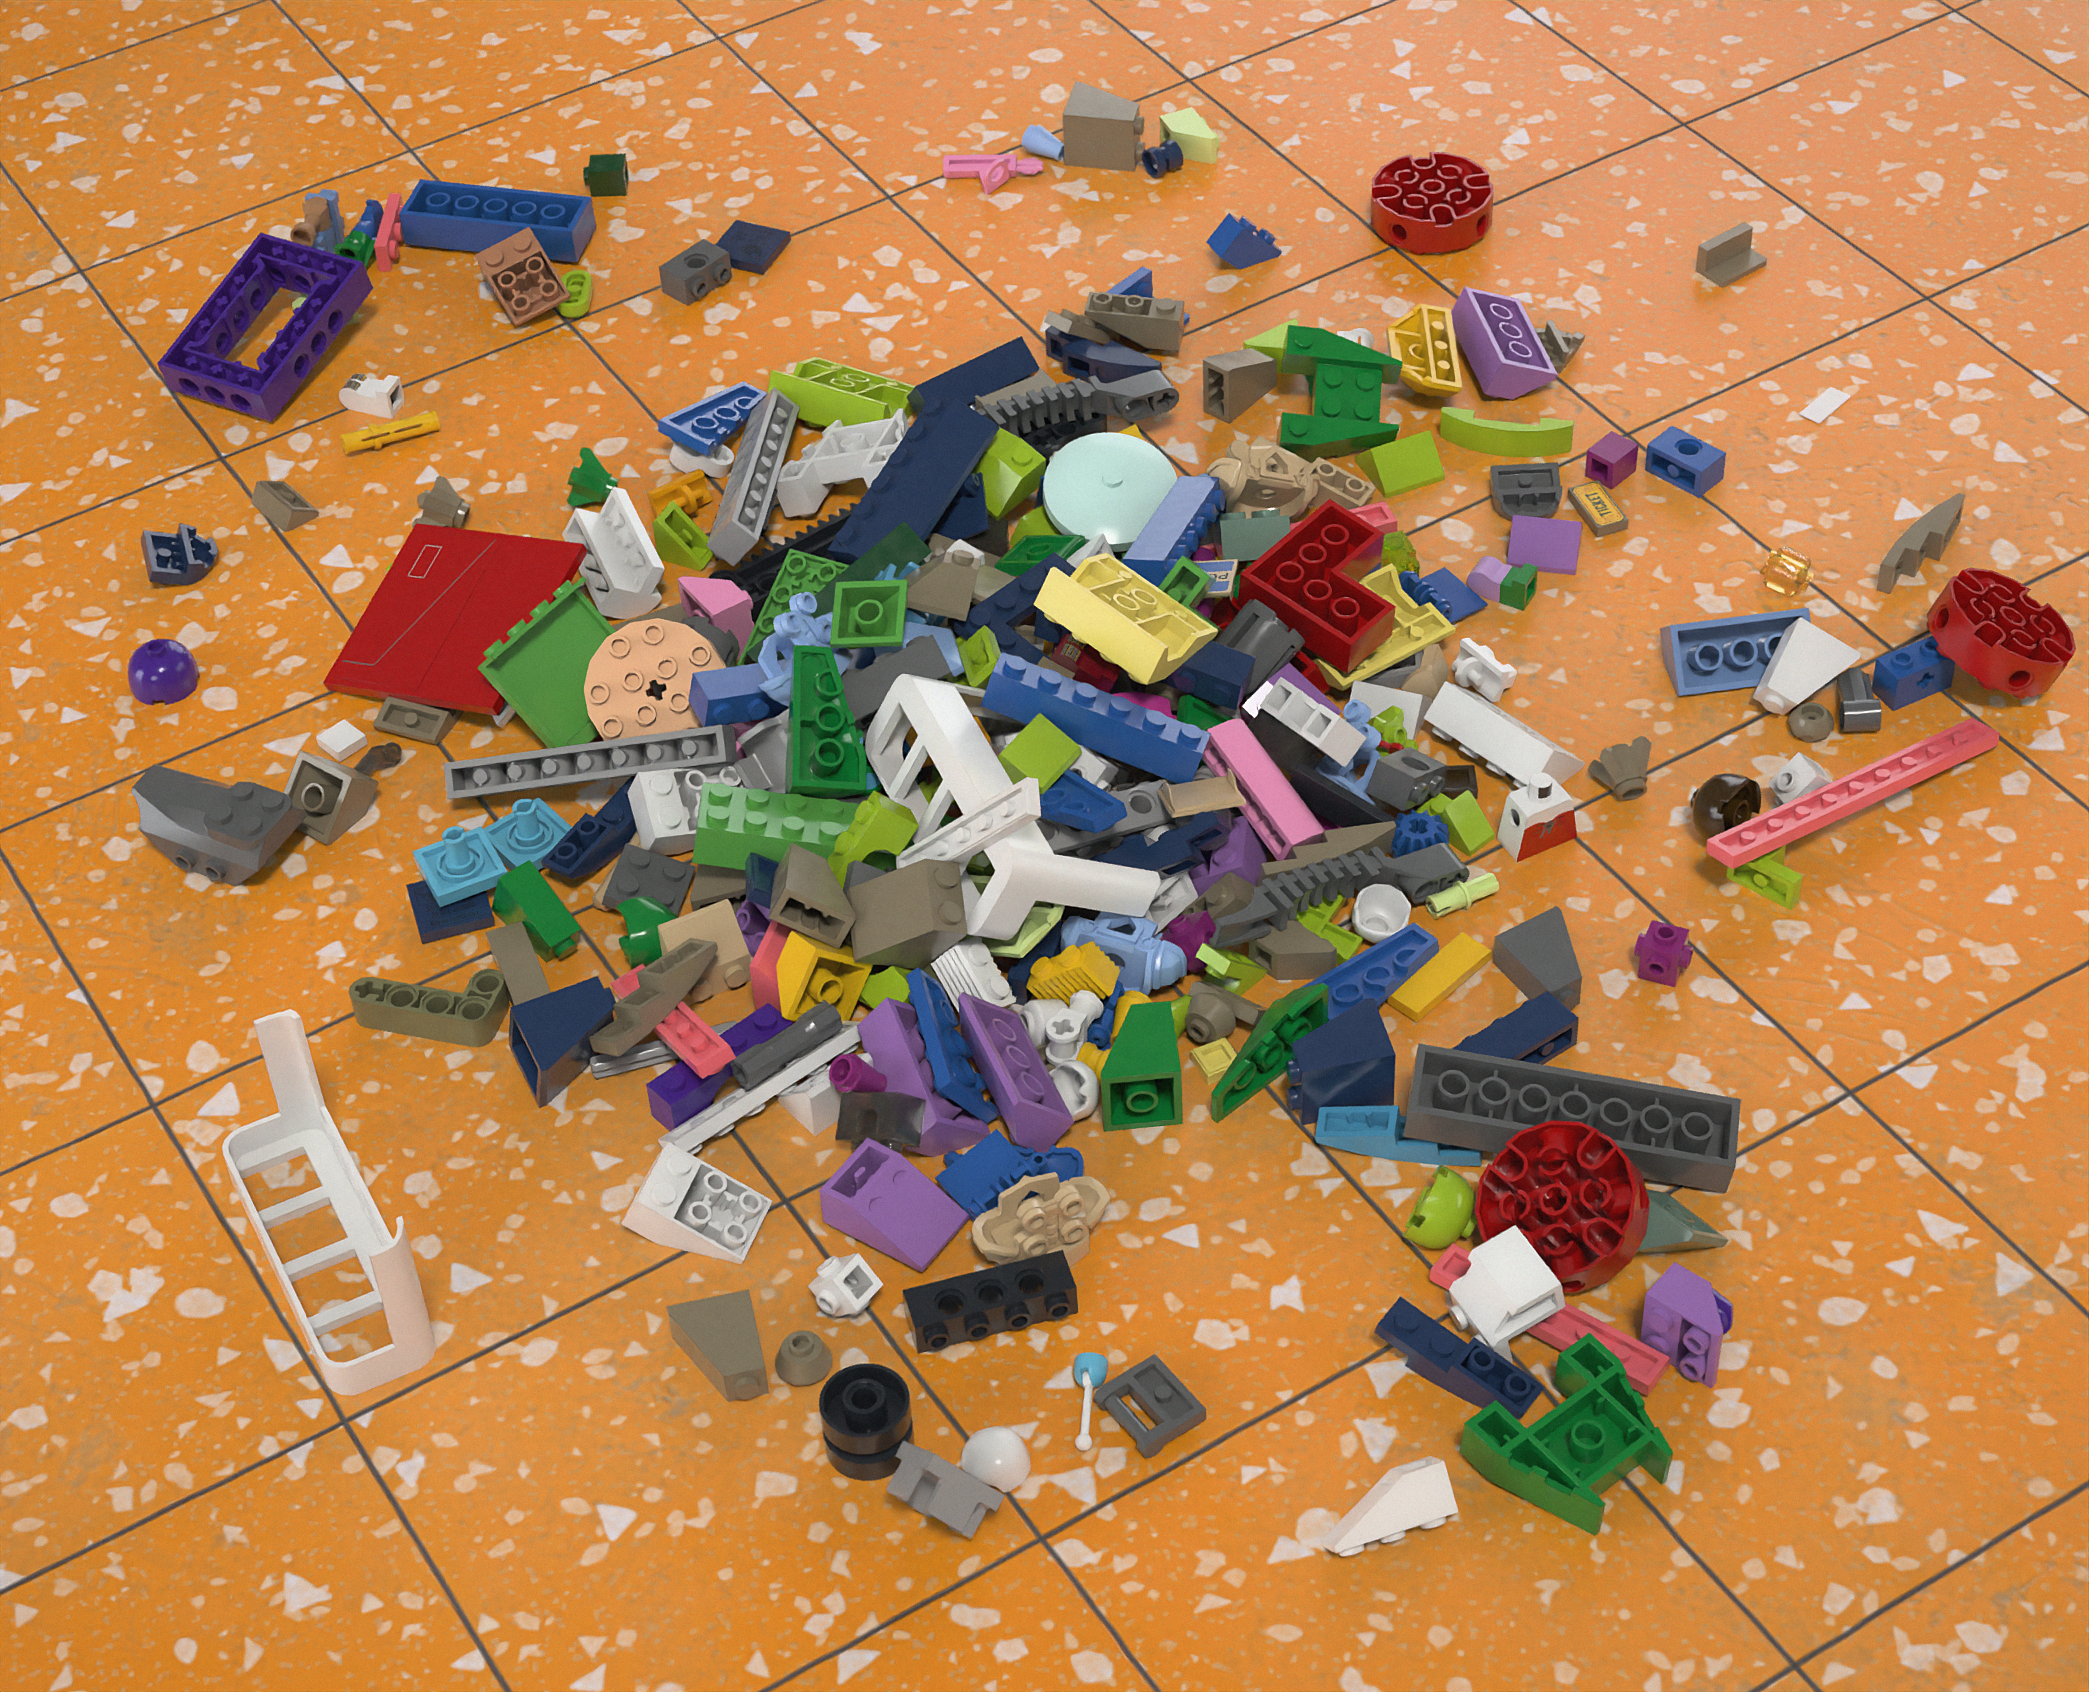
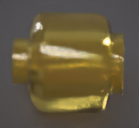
M1782 546L1778 551L1772 549L1760 571V574L1764 575V585L1786 597H1793L1798 589L1805 592L1814 576V573L1809 571L1811 559L1788 546Z

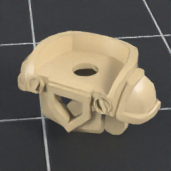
M1234 440L1225 451L1226 458L1222 457L1214 461L1206 469V474L1210 477H1219L1220 490L1225 491L1226 513L1245 512L1246 519L1252 518L1251 512L1280 509V516L1289 515V520L1297 518L1314 500L1321 483L1319 474L1300 473L1297 455L1279 448L1276 444L1250 446L1249 448L1246 442ZM1279 464L1283 469V474L1272 472V468Z
M1056 1172L1034 1177L1024 1175L1016 1185L999 1194L998 1207L981 1213L975 1219L972 1226V1237L975 1245L981 1253H984L988 1260L997 1261L1002 1265L1063 1250L1070 1267L1089 1252V1229H1094L1095 1224L1102 1218L1105 1209L1111 1202V1198L1106 1188L1098 1180L1090 1176L1074 1177L1069 1181L1065 1180L1059 1183V1177ZM1030 1190L1039 1193L1037 1196L1022 1201Z

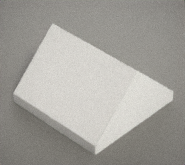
M1356 680L1353 682L1349 701L1357 699L1366 704L1371 709L1370 718H1374L1393 705L1401 708L1404 712L1403 727L1406 729L1407 739L1415 741L1424 723V716L1432 704V698L1424 695Z
M869 1052L857 1055L873 1067V1059ZM831 1064L822 1072L811 1076L797 1085L791 1092L777 1098L781 1106L814 1136L876 1097L871 1094L841 1092L837 1090L829 1078Z

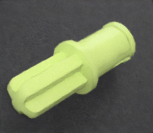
M1490 872L1465 883L1460 880L1456 881L1452 887L1425 898L1427 911L1433 919H1438L1460 908L1464 910L1469 909L1472 902L1498 891L1499 883L1495 875Z

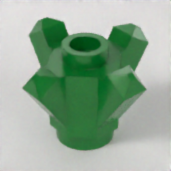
M583 447L579 454L583 460L580 468L573 467L567 483L573 486L571 494L567 499V503L573 507L592 502H606L613 487L617 488L619 479L612 477V474L605 470L590 448Z

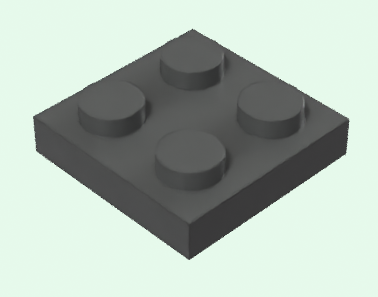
M626 843L605 891L602 905L616 909L617 905L628 899L648 896L657 899L678 916L693 879L696 866Z

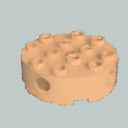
M660 618L631 622L606 637L589 662L584 685L588 716L605 741L702 728L700 720L688 701L692 674L726 668V664L712 642L686 624ZM655 680L659 685L665 684L667 688L666 691L662 692L663 699L658 700L657 696L649 695V690L653 688L652 682Z

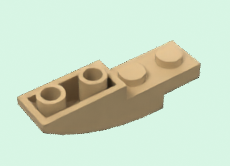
M1259 435L1250 446L1275 444ZM1297 456L1300 473H1315L1320 476L1321 483L1316 497L1309 504L1311 506L1320 507L1327 500L1331 499L1347 510L1364 506L1376 491L1375 486L1321 457H1318L1312 464ZM1277 464L1272 468V472L1283 474V469Z

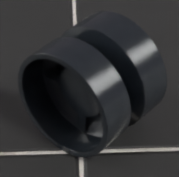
M864 1363L852 1365L838 1371L823 1386L819 1397V1409L826 1455L831 1465L844 1476L861 1481L879 1480L895 1474L901 1463V1460L895 1457L903 1441L915 1445L910 1395L903 1378L888 1367Z

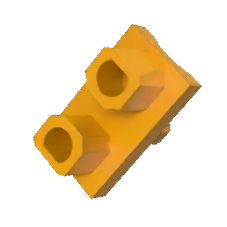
M701 469L680 476L647 493L656 518L672 500L688 514L696 512L697 507L712 501V497L705 484L704 472Z

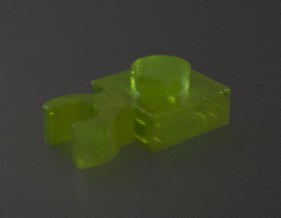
M1403 530L1384 535L1381 555L1382 567L1392 563L1396 567L1398 577L1406 570L1414 571L1419 576L1420 564L1416 559V550Z

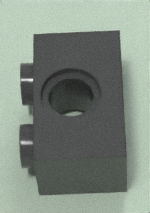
M702 239L659 266L662 292L686 306L694 303L732 278L729 252L705 239Z
M1407 747L1377 759L1366 793L1405 811L1439 795L1445 784L1443 774L1447 765L1411 747Z

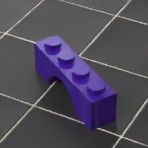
M767 1003L719 1036L730 1045L735 1057H737L754 1045L765 1043L793 1025V1022L782 1017L776 1008ZM682 1060L646 1084L652 1116L667 1130L672 1131L708 1108L718 1089L726 1080L733 1076L730 1062L720 1072L708 1075L702 1079Z

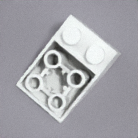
M736 762L638 772L627 794L642 848L663 856L693 850L703 782L712 784L723 783L728 786L746 788L734 768Z
M667 1142L650 1167L621 1224L656 1244L741 1264L773 1200L676 1145Z

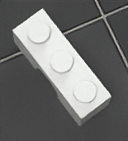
M1282 677L1278 679L1259 705V707L1343 767H1346L1367 738L1340 716L1321 703L1318 704Z

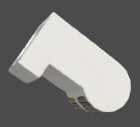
M356 373L351 376L339 392V399L346 408L393 419L405 404L400 377L388 375L383 381L370 379L366 375Z

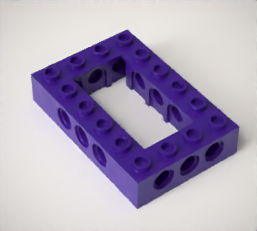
M260 233L157 363L169 390L273 421L373 290L364 264L354 259ZM280 288L308 296L299 308H295L293 311L294 315L282 330H278L276 333L277 337L269 348L258 356L257 365L260 370L244 366L240 361H235L234 363L224 360Z

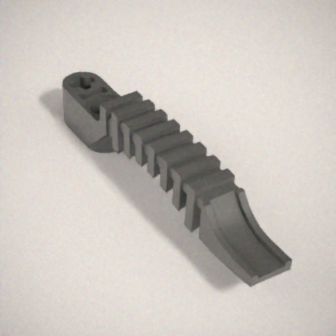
M1160 370L1148 371L1108 384L1101 383L1096 375L1088 377V383L1082 382L1078 378L1072 380V384L1069 385L1062 382L1056 384L1057 388L1051 389L1049 386L1041 388V392L1036 393L1034 390L1026 392V396L1023 397L1016 394L1011 396L1012 400L1006 401L1004 398L997 400V405L994 406L990 403L982 405V410L977 412L995 422L1000 428L1019 437L1017 425L1023 433L1031 431L1030 421L1037 428L1045 426L1044 417H1047L1052 424L1060 422L1059 413H1062L1066 420L1070 422L1076 420L1075 409H1077L1085 421L1092 419L1091 413L1094 412L1124 418L1130 422L1142 420L1172 410L1179 401V393L1167 376Z
M1439 843L1395 859L1386 857L1378 846L1371 848L1368 855L1364 854L1360 849L1354 851L1352 857L1342 854L1337 856L1336 861L1326 858L1318 866L1312 862L1306 865L1305 870L1297 867L1292 869L1288 876L1282 872L1276 875L1274 881L1270 878L1262 880L1259 887L1253 888L1252 901L1246 908L1215 920L1217 927L1214 937L1209 939V944L1214 949L1244 943L1271 933L1272 929L1263 920L1265 918H1268L1279 931L1287 929V920L1291 921L1297 918V908L1300 912L1308 910L1309 900L1314 906L1321 904L1322 893L1329 901L1337 899V890H1339L1346 899L1354 897V887L1360 892L1363 888L1373 884H1386L1402 891L1405 897L1411 899L1413 903H1421L1425 901L1427 896L1452 887L1456 881L1460 880L1465 883L1470 871L1447 843Z

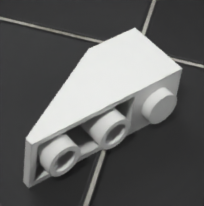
M1428 1456L1390 1469L1322 1539L1323 1547L1335 1553L1339 1552L1340 1556H1349L1365 1550V1543L1380 1539V1542H1391L1406 1536L1405 1530L1419 1525L1422 1529H1428L1444 1524L1446 1522L1445 1516L1458 1512L1445 1462Z

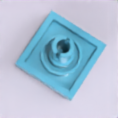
M539 797L535 800L520 799L513 804L512 813L483 830L501 861L510 870L528 860L532 862L537 870L543 868L541 860L572 827Z
M459 826L449 827L443 832L442 841L412 851L415 864L439 907L496 887L498 878L508 872L482 826L467 832Z

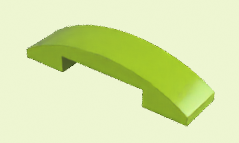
M1442 407L1440 437L1463 448L1491 455L1507 457L1552 456L1571 451L1574 421L1541 418L1538 426L1475 419V410Z

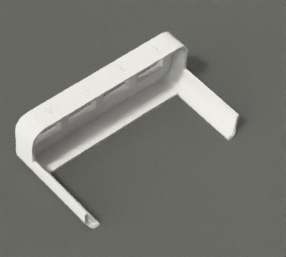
M902 674L893 682L868 729L865 751L889 798L911 809L919 827L911 838L916 844L942 828L940 822L953 799H955L964 815L1013 786V783L972 715L1018 724L1023 723L982 707L981 703L986 692L984 689ZM912 725L918 737L904 760L902 755L903 741ZM928 754L943 778L930 804H928L915 781ZM1035 820L984 849L995 869V873L981 896L965 869L972 857L959 864L967 934L1001 940L1013 938L1036 900L1143 918L1161 886L1158 872L1054 854Z
M289 1009L253 1021L279 1112L231 1132L224 1140L222 1150L232 1184L326 1384L335 1393L352 1396L373 1389L425 1366L434 1357L436 1343L403 1217L396 1218L398 1228L395 1238L392 1239L325 1106L301 1017L296 1011ZM306 1154L321 1187L257 1212L242 1179ZM331 1204L347 1238L282 1264L266 1230ZM356 1256L373 1291L307 1318L291 1282ZM383 1310L391 1333L392 1344L344 1363L334 1362L327 1358L317 1336Z

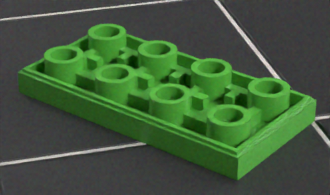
M790 549L736 666L744 665L746 652L774 630L773 621L777 615L791 612L789 601L793 595L804 592L816 595L850 565Z

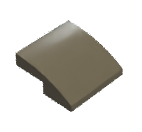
M387 696L373 726L378 730L437 745L451 731L464 710L417 704Z

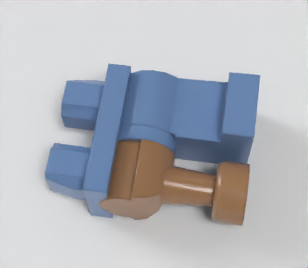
M322 189L319 194L307 193L305 203L302 205L305 221L297 223L291 230L290 237L293 242L335 254V245L343 243L345 239L343 232L345 226L343 217L340 216L338 207L340 200L336 190Z

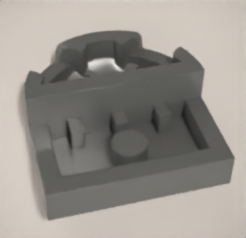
M1558 462L1494 465L1490 467L1492 502L1495 511L1501 517L1512 521L1513 515L1551 518L1557 513L1563 490L1562 486H1560Z

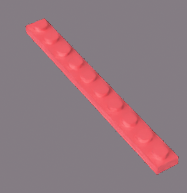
M1970 718L1707 839L1706 853L1732 869L1737 868L1998 746L2000 733L1978 720Z

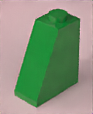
M530 860L498 878L491 909L506 925L522 921L535 953L547 963L557 956L559 959H563L576 950L581 933L580 926Z

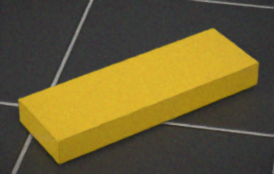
M1461 932L1389 996L1387 1003L1418 1022L1491 960L1492 950Z

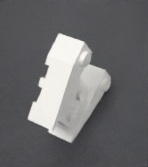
M898 409L893 418L843 427L841 420H836L822 432L824 438L815 447L813 444H808L801 450L803 457L799 461L790 460L780 470L775 488L778 490L777 497L785 516L799 515L800 517H808L816 513L834 483L843 484L851 479L863 477L869 489L872 481L878 476L887 463L889 456L895 451L910 427L903 409Z

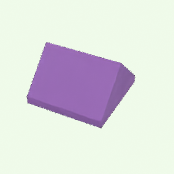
M1513 515L1507 564L1521 569L1525 563L1538 566L1539 572L1576 575L1583 533L1582 522Z

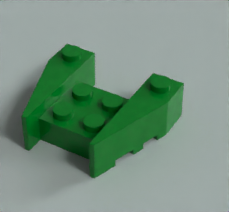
M1288 325L1283 343L1281 373L1314 376L1311 415L1282 412L1277 430L1276 445L1313 463L1318 457L1324 458L1336 455L1339 458L1349 456L1350 452L1371 449L1395 441L1399 425L1380 423L1382 383L1397 384L1403 362L1322 328Z
M1590 1332L1558 1356L1553 1384L1568 1399L1527 1429L1495 1400L1464 1423L1460 1453L1489 1481L1594 1536L1600 1532L1606 1505L1598 1496L1639 1465L1663 1485L1667 1481L1673 1451L1659 1427H1654L1644 1409L1645 1403L1639 1392H1634L1626 1378L1627 1371L1621 1361Z

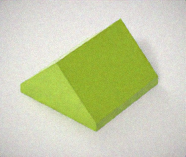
M1430 430L1371 448L1355 456L1357 465L1385 499L1445 479Z
M1039 713L997 758L1013 785L1026 777L1035 778L1039 782V794H1044L1082 754V751L1078 744Z

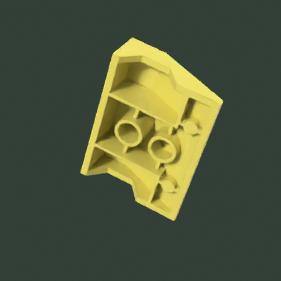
M1108 553L1085 558L1070 577L1056 567H1052L1034 603L1037 608L1044 612V616L1048 620L1063 625L1072 632V636L1076 640L1091 645L1100 652V656L1104 660L1118 664L1129 672L1128 675L1131 679L1146 685L1168 677L1198 650L1216 637L1219 631Z
M1392 563L1358 581L1396 606L1392 636L1348 674L1305 646L1300 648L1303 654L1319 666L1327 684L1343 691L1353 686L1354 680L1361 682L1425 649L1426 646L1435 644L1455 633L1456 628L1430 602L1418 606L1401 587L1396 567Z

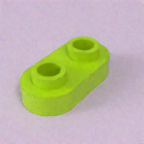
M575 270L566 273L561 278L571 298L558 305L560 314L573 319L581 317L589 310L593 292L591 275L586 271Z

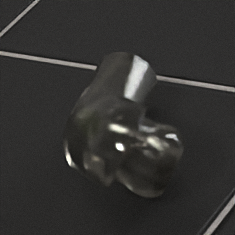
M394 742L372 747L353 769L370 777L376 770L397 765L401 760L402 749Z

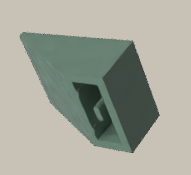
M1280 509L1251 512L1252 518L1246 519L1245 512L1218 514V521H1215L1210 526L1219 560H1257L1290 532L1289 515L1280 516Z

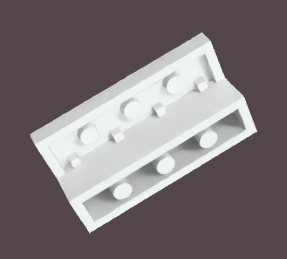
M613 487L600 513L576 508L562 535L566 542L583 543L588 550L579 567V571L582 577L584 576L586 579L585 584L601 615L618 619H629L650 612L662 599L656 584L662 580L665 568L626 490Z

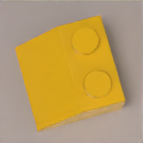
M791 930L776 964L782 1017L796 1021L802 1014L825 1000L837 1009L841 1015V1022L844 1020L849 1021L873 964L854 962L853 948L848 945L841 944L839 949L806 934Z

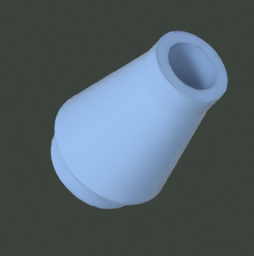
M1032 124L1026 129L1021 144L1026 148L1027 152L1054 158L1058 161L1064 158V143L1043 126Z

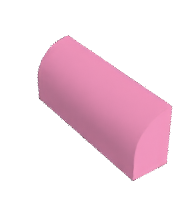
M1231 719L1206 731L1211 733L1202 759L1216 777H1228L1227 768H1230L1235 775L1237 789L1247 805L1238 806V808L1277 861L1289 860L1292 847L1321 843L1323 831H1325L1242 719Z

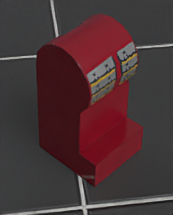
M1070 633L1062 637L1050 659L1075 673L1073 680L1088 683L1106 693H1109L1122 670V667L1118 664L1104 660L1098 650L1089 644L1076 640Z

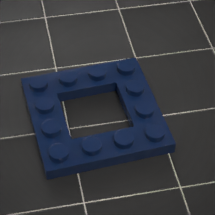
M1052 553L969 610L966 621L956 619L953 631L967 641L985 625L995 634L1001 653L1019 656L1035 665L1039 663L1043 656L1050 659L1013 630L1012 627L1038 610L1034 603L1052 567H1056L1069 577L1076 568L1057 553Z

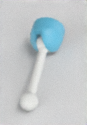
M1092 1352L1081 1353L1075 1357L1074 1361L1075 1380L1080 1386L1085 1388L1080 1435L1075 1440L1076 1447L1081 1451H1087L1092 1446L1089 1426L1093 1388L1103 1384L1108 1371V1360L1103 1355Z

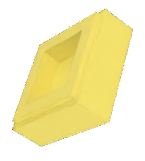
M1225 1037L1190 1050V1060L1207 1085L1220 1081L1237 1055Z

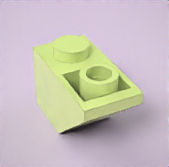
M1192 107L1160 116L1161 143L1169 139L1174 140L1182 151L1183 159L1209 164L1217 163V150L1220 148L1218 135L1211 131L1205 119L1200 117Z

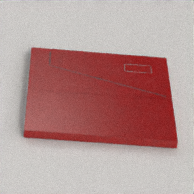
M416 523L323 684L330 691L383 699L389 696L417 704L498 715L506 700L477 668L487 659L483 652L498 639L505 644L510 639L506 633L522 619L526 624L534 618L529 613L544 600L549 604L554 602L557 598L552 593L567 580L572 581L588 550L583 543Z

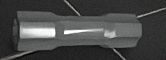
M825 1000L798 1017L793 1025L765 1043L756 1044L733 1059L730 1065L734 1077L740 1085L750 1090L773 1075L782 1064L810 1046H818L839 1032L844 1027L841 1022V1015L834 1005L827 1003Z

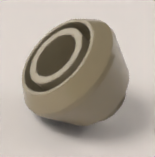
M1206 992L1197 993L1191 998L1185 1017V1024L1189 1035L1199 1042L1210 1043L1230 1035L1235 1030L1236 1019L1234 1010L1225 999L1217 994Z
M796 1331L788 1335L783 1340L775 1358V1368L778 1375L784 1381L800 1386L811 1385L820 1381L828 1374L832 1366L830 1349L815 1333L810 1331Z

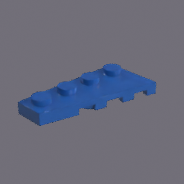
M744 381L659 419L658 432L670 437L674 442L682 443L708 457L748 421L750 412L762 401L767 393Z
M1067 769L1044 794H1039L1042 818L1096 834L1112 828L1116 822L1128 816L1123 802L1070 769Z
M1412 923L1302 987L1324 983L1329 987L1328 1021L1368 998L1374 997L1378 1007L1439 952L1438 939L1416 923Z
M917 967L906 975L911 991L908 995L916 1009L919 1019L916 1024L926 1044L925 1056L932 1065L934 1072V1087L943 1098L947 1099L949 1097L987 1124L999 1116L995 1105L991 1102L987 1103L981 1094V1091L987 1087L982 1075L975 1073L967 1061L972 1056V1052L968 1043L954 1029L959 1023L941 983Z

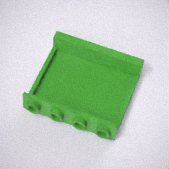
M584 576L573 585L569 580L552 593L557 598L554 602L549 604L544 600L529 613L534 619L528 624L523 619L520 620L506 633L510 639L505 644L498 639L483 652L487 659L477 667L548 748L586 744L599 734L588 716L584 685L591 658L606 637L616 631L579 590L578 587L586 581Z

